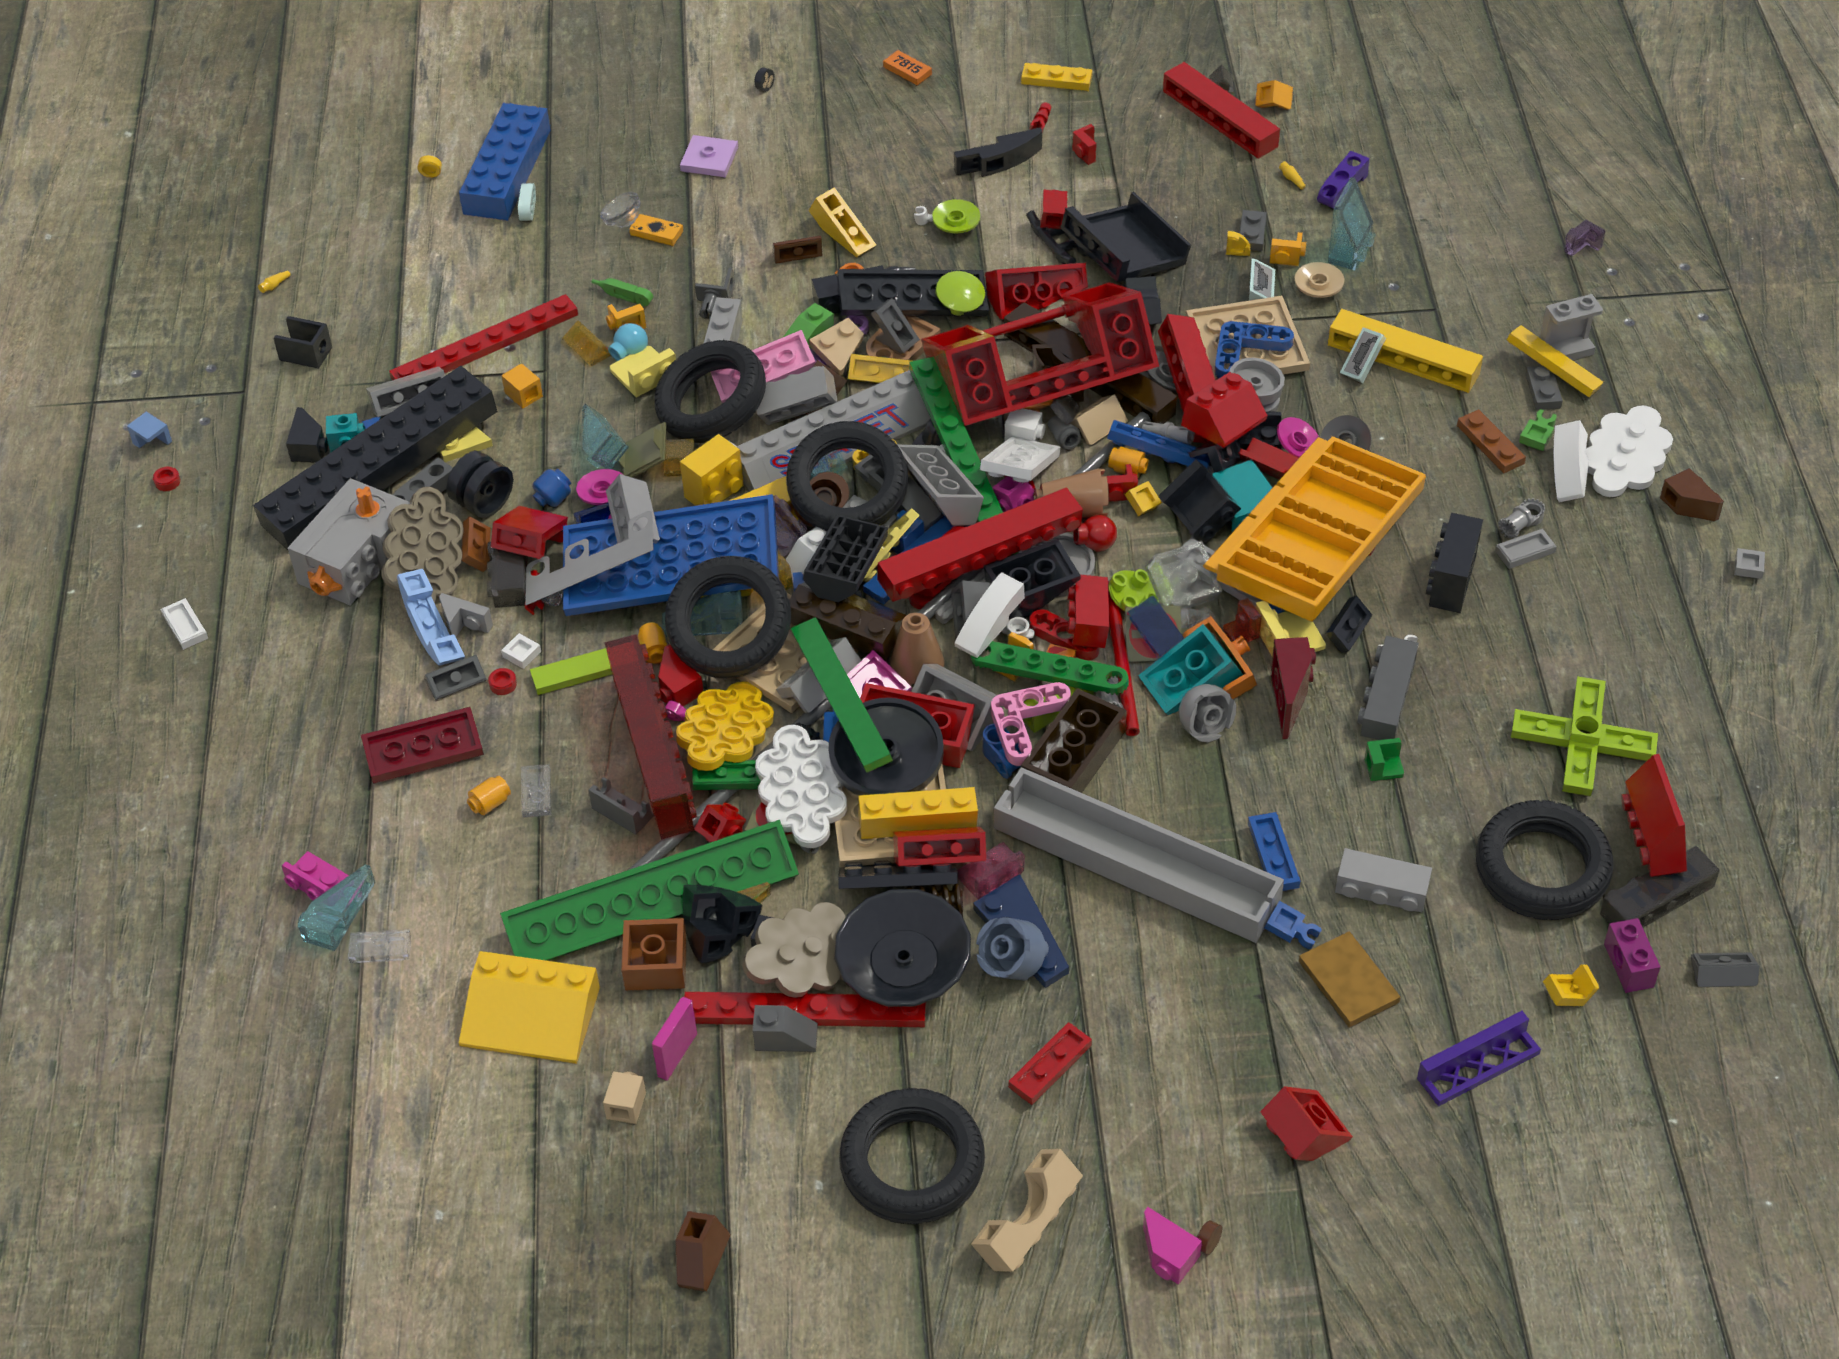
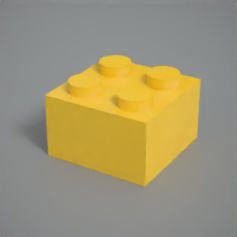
M720 434L680 461L684 498L695 506L722 502L744 486L740 449Z

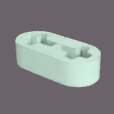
M522 183L518 202L519 220L532 221L536 203L535 184Z

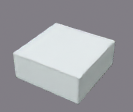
M519 633L501 651L503 658L524 669L541 653V648L538 643Z

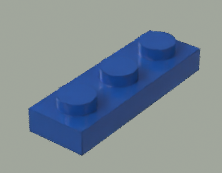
M1277 812L1248 817V826L1263 871L1284 879L1283 891L1300 888V878Z

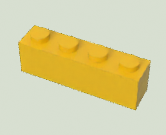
M975 787L860 795L858 817L861 839L893 837V832L977 827L978 807Z

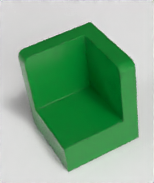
M1400 738L1367 742L1364 760L1370 781L1402 778L1404 776V769L1400 759L1402 745Z

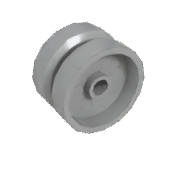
M1244 358L1235 362L1229 372L1239 374L1243 379L1252 383L1265 411L1277 412L1284 387L1285 377L1282 371L1275 364L1259 358Z

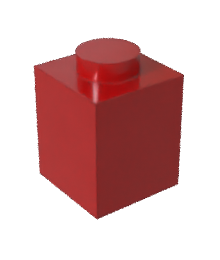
M1043 189L1040 227L1061 229L1065 208H1067L1068 191Z

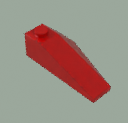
M1086 263L996 269L985 272L987 298L999 319H1004L1005 316L1024 302L1039 310L1063 299V296L1079 292L1088 287Z

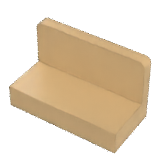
M1114 394L1100 398L1065 421L1079 428L1087 445H1092L1109 434L1113 420L1127 423L1128 419Z

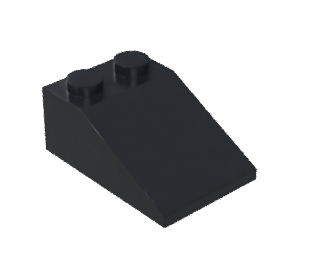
M1059 539L984 566L985 582L993 583L1002 572L1024 584L1025 598L1009 615V620L1014 617L1026 618L1031 616L1034 611L1043 608L1081 579V575Z

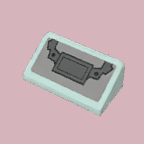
M1252 259L1249 301L1274 297L1275 269L1256 259Z
M1363 327L1340 373L1363 384L1386 339L1385 336Z

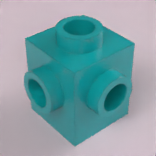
M357 413L326 416V437L330 452L365 430L364 423H359Z

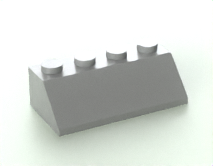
M898 445L904 455L908 473L949 522L954 526L960 527L975 524L984 497L941 447L935 445Z

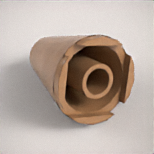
M1094 469L1041 483L1040 489L1035 490V500L1067 487L1083 508L1082 518L1088 519L1095 515L1107 516L1108 513H1103V506H1108L1107 476H1102L1105 469Z
M911 613L904 617L890 659V666L912 687L923 664H938L942 667L945 665L944 656L928 617L921 613Z

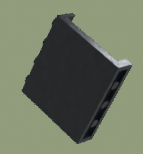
M1131 192L1128 205L1088 215H1082L1074 206L1065 208L1061 229L1116 282L1124 281L1126 278H1136L1186 265L1191 244L1135 192Z

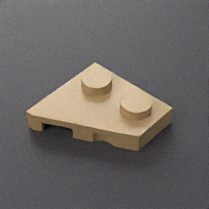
M847 318L809 340V347L833 371L842 376L845 366L850 361L851 354H854L855 350L862 343L864 333Z

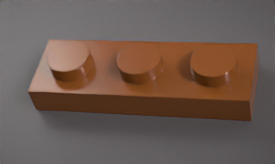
M1479 409L1458 418L1457 427L1503 474L1525 464L1526 456Z

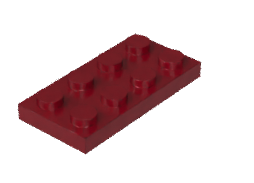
M471 707L361 735L373 784L484 755Z

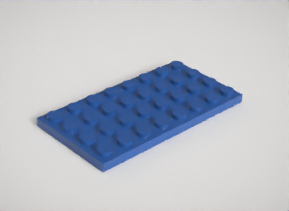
M773 494L654 512L660 540L657 544L653 543V551L563 589V610L566 616L668 601L674 586L686 572L703 561L720 556H740L752 559L766 566L779 579L775 500ZM612 519L563 526V567H565L566 548L580 540L588 539L589 556L618 544ZM575 546L570 552V558L576 559L581 556L584 546ZM726 583L713 587L702 596L751 588L743 584Z

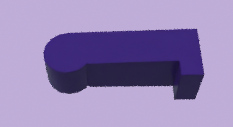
M1350 151L1325 180L1318 193L1317 202L1336 209L1358 181L1366 179L1370 158ZM1353 160L1360 162L1358 166H1352Z

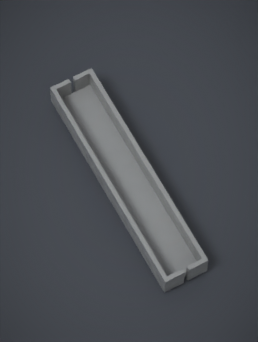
M1022 767L1010 783L1009 790H1005L994 807V829L1257 943L1264 931V927L1278 902L1282 899L1284 879Z

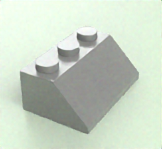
M923 664L911 692L974 704L967 746L968 750L973 751L983 740L984 729L988 725L994 724L991 716V701L997 695L938 664Z

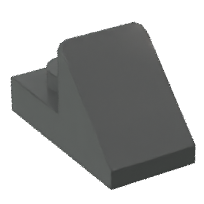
M893 298L885 301L871 313L882 330L875 337L876 340L898 353L903 354L920 340Z

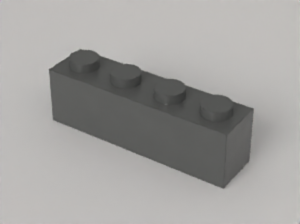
M1386 636L1384 645H1378L1375 662L1379 663L1378 666H1372L1369 682L1373 684L1372 687H1366L1363 703H1367L1366 708H1360L1357 724H1362L1360 736L1377 740L1393 739L1396 737L1416 662L1418 642Z

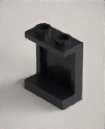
M1198 460L1193 461L1158 495L1161 501L1170 507L1187 527L1191 537L1203 545L1211 540L1242 509L1210 470Z

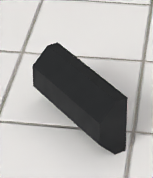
M837 515L806 566L803 580L814 594L822 599L839 603L855 594L887 538L888 527Z

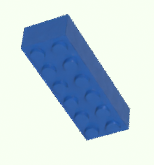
M513 103L502 104L459 192L463 215L509 220L519 199L521 184L527 182L551 131L547 108Z

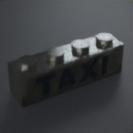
M1694 846L1686 851L1687 872L1652 877L1650 872L1641 877L1635 876L1624 887L1618 890L1612 889L1604 896L1600 915L1608 924L1638 918L1644 928L1715 887L1720 869L1697 846Z

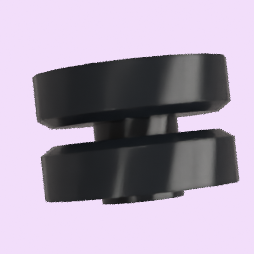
M474 450L460 458L452 468L446 489L448 497L461 507H466L478 517L487 518L498 512L506 503L513 488L514 478L512 471L507 466L494 461L482 451Z

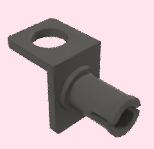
M728 268L724 286L695 284L697 300L703 301L699 312L702 318L707 319L709 312L710 320L716 297L731 299L735 285L733 268Z

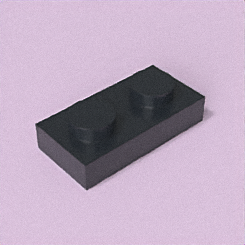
M1357 595L1350 597L1325 634L1341 653L1348 652L1373 615Z

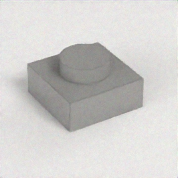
M1737 548L1734 575L1762 579L1765 552Z

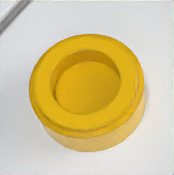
M426 155L419 159L417 169L423 176L433 178L440 175L442 163L438 158Z

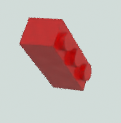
M1080 574L1081 579L1068 588L1067 600H1069L1067 612L1069 617L1068 633L1072 634V645L1105 648L1109 630L1108 577Z
M981 827L893 832L894 861L898 866L986 861L985 831Z

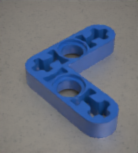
M1236 321L1224 323L1220 331L1215 361V376L1219 379L1229 373L1231 366L1240 360L1241 347L1273 351H1287L1291 349L1294 340L1293 331L1283 326ZM1230 333H1234L1233 339H1229ZM1260 334L1263 337L1256 339L1251 337V335ZM1224 349H1233V350H1235V352H1234V353H1225L1223 350H1224ZM1225 363H1230L1229 369H1224Z

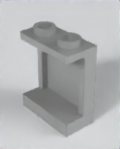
M1593 294L1547 305L1540 338L1571 360L1594 355L1596 347L1589 339L1593 316L1601 315L1603 308Z

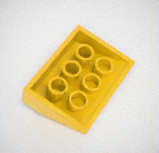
M480 951L471 975L459 1046L577 1064L600 990L596 968Z

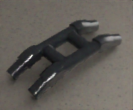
M1034 210L1026 214L1034 233L1042 239L1060 263H1076V259L1066 252L1077 248L1081 255L1090 257L1062 229L1050 228L1046 230V228L1040 227V219ZM1065 234L1069 239L1068 241L1058 244L1053 239Z

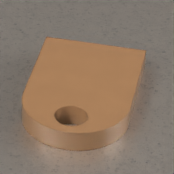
M905 316L920 340L906 352L900 354L876 340L875 337L882 332L880 328L868 340L866 356H887L893 359L915 361L924 352L921 339L939 334L941 329L916 316Z

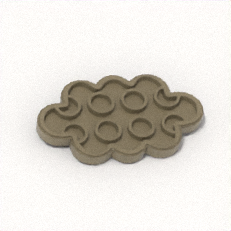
M433 487L420 488L411 497L410 504L398 505L389 513L387 522L391 533L384 539L382 544L383 551L388 560L383 564L381 570L385 584L394 590L400 591L397 580L398 574L423 569L433 589L431 597L434 603L441 593L450 595L457 588L458 576L454 569L461 563L462 551L457 543L463 535V525L460 519L454 514L445 512V498L437 489ZM400 592V593H399L400 604H401L403 610H405V611L407 612V610H406V608H405V605H404V602H403V599H402L401 592Z
M823 902L815 905L810 912L805 909L794 908L788 911L783 920L779 918L766 919L756 931L755 941L757 945L750 948L743 958L742 966L744 973L755 983L770 984L775 982L782 993L794 998L804 996L811 987L820 991L832 989L839 979L843 980L834 960L835 936L846 917L845 914L835 904Z

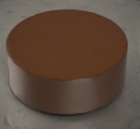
M1210 1220L1202 1226L1197 1236L1202 1241L1201 1252L1209 1255L1214 1251L1222 1235V1225Z

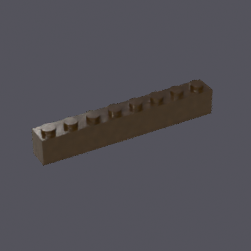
M1024 302L1004 317V324L1041 312ZM1049 320L1004 334V336L1033 353L1032 345L1058 344L1060 352L1073 361L1092 355L1082 337L1062 326L1056 320ZM1140 373L1089 388L1102 397L1115 394L1122 410L1134 417L1140 412H1144L1153 423L1164 424L1176 415L1177 396Z

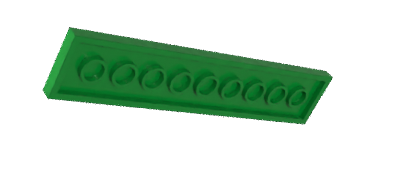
M779 819L501 912L500 916L514 956L549 961L622 936L624 920L672 919L683 915L682 899L684 885L714 886L746 894L799 875Z

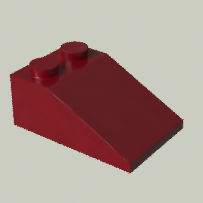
M1308 637L1274 639L1270 676L1282 739L1289 738L1307 696L1309 683L1313 682V668L1311 665L1316 663V653L1314 648H1310Z

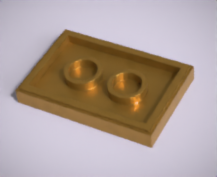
M1350 931L1299 955V963L1349 1028L1400 1003L1401 996Z

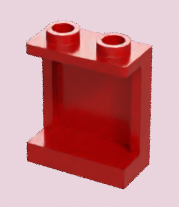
M518 506L493 522L491 548L541 559L545 554L546 540L563 542V526L567 525L568 517Z

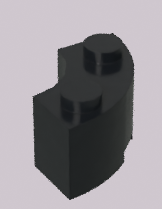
M1156 277L1126 278L1123 281L1124 285L1120 286L1140 291L1149 324H1161V303L1157 293Z

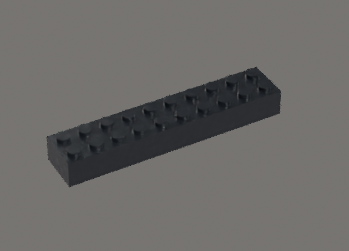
M459 366L255 503L253 507L260 525L288 550L293 541L350 478L383 491L446 448V445L457 438L459 439L497 413L492 391L463 366Z

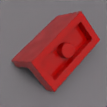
M1256 438L1251 440L1247 450L1240 449L1238 453L1242 463L1252 460L1261 472L1279 480L1299 459V457Z

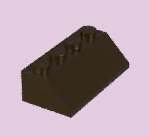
M805 582L797 586L789 599L791 624L797 626L816 617L828 639L834 640L846 637L853 649L865 654H870L874 650L885 662L895 646L902 620L907 616L855 594L839 603L817 597Z

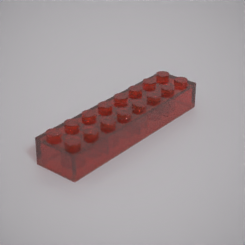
M637 634L605 642L614 684L661 840L694 831L692 819L697 818V813L693 801L688 802V800L693 799L689 782L686 780L682 781V779L687 778L682 761H676L677 758H680L676 741H670V738H674L670 721L663 720L668 718L664 702L657 701V699L661 698L658 683L651 682L652 679H655L652 664L645 662L649 660L646 645H640Z

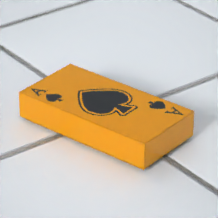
M639 214L629 228L632 236L674 246L683 233V225Z

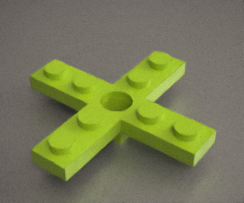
M1577 676L1571 718L1515 709L1511 738L1568 747L1563 792L1586 796L1592 795L1597 752L1647 761L1652 755L1656 754L1658 733L1602 724L1606 681ZM1579 730H1585L1590 732L1591 734H1586Z

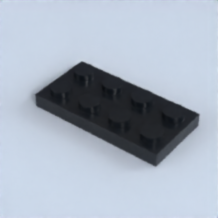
M882 860L875 861L874 866H862V862H847L845 867H839L838 883L839 889L958 884L956 863L898 866L892 865V861Z

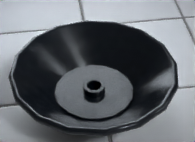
M891 889L866 898L846 915L835 936L834 960L843 981L862 998L887 1007L917 1006L941 997L960 980L971 958V934L961 913L942 897L919 889ZM902 957H908L906 960H900Z

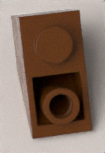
M1690 468L1665 479L1660 499L1677 515L1710 521L1719 519L1724 503L1721 497Z
M687 1212L676 1237L677 1285L681 1288L704 1292L708 1290L731 1236L715 1215Z

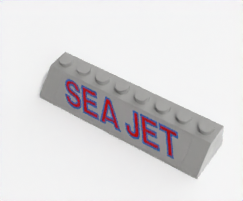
M910 370L736 446L740 449L744 485L749 491H752L776 479L785 477L789 460L798 444L812 431L826 424L839 421L862 422L882 430L895 441L925 428L930 416ZM839 449L825 455L815 465L810 479L819 473L827 472L851 461L852 455L857 449Z

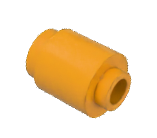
M1114 447L1109 457L1108 467L1113 468L1114 472L1125 474V464H1131L1132 473H1137L1139 478L1141 473H1146L1149 459L1145 458V452L1125 447Z
M646 623L640 627L637 636L643 659L649 663L662 662L664 648L668 645L664 630L657 623Z
M501 776L490 777L468 791L469 798L467 799V804L474 813L477 814L479 812L481 815H485L507 801V796L511 794V790Z

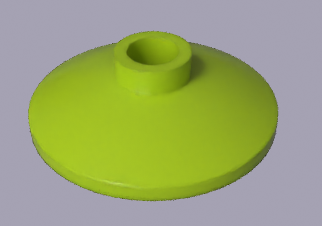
M953 199L939 204L933 211L932 219L936 227L942 231L964 233L978 225L980 211L976 205L969 201Z

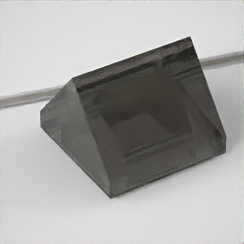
M1221 64L1209 75V79L1228 93L1234 92L1232 74Z

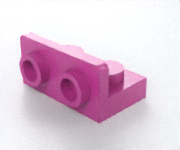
M308 851L294 865L286 861L281 865L285 876L284 881L289 887L294 890H302L312 901L316 903L322 902L328 907H331L353 884L351 876Z

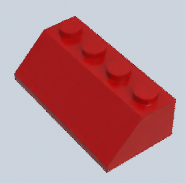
M870 683L865 684L860 697L862 703L878 698H898L915 703L930 713L939 725L943 736L944 756L942 765L956 768L961 767L968 746L974 704Z
M1654 754L1625 781L1626 794H1621L1623 810L1629 811L1627 812L1629 828H1635L1633 830L1635 846L1641 847L1639 848L1641 864L1647 865L1651 877L1687 872L1685 823L1659 754Z

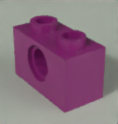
M1639 919L1610 923L1604 946L1625 993L1654 988L1661 967Z

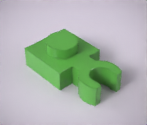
M1542 409L1537 412L1535 421L1531 419L1528 421L1520 435L1519 443L1544 451L1553 435L1557 415L1553 414L1551 418L1545 419L1542 417L1544 411Z

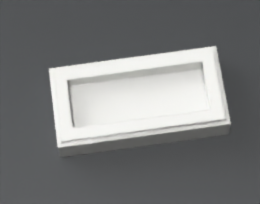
M186 598L161 609L163 617L183 650L208 639L205 629Z

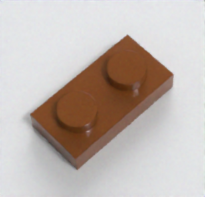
M470 516L463 521L461 561L484 572L490 563L491 528Z

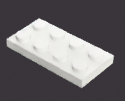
M1010 437L981 460L980 470L987 471L988 475L993 477H1003L1006 475L1013 477V480L1017 482H1029V480L1031 481L1059 457L1060 446Z

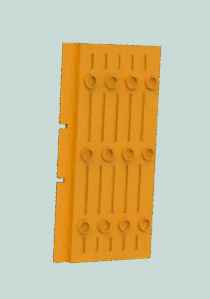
M1333 436L1328 441L1318 437L1277 482V485L1249 513V516L1240 523L1205 562L1203 567L1216 573L1217 581L1313 622L1424 489L1426 475Z

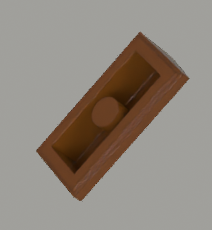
M821 235L773 243L772 253L775 264L823 256Z

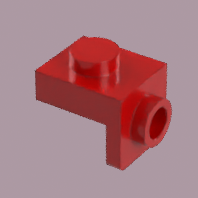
M1092 124L1073 131L1072 150L1087 165L1096 162L1097 143L1094 142L1095 127Z
M1125 464V475L1107 476L1108 502L1128 500L1125 494L1130 489L1138 486L1137 473H1132L1131 464Z

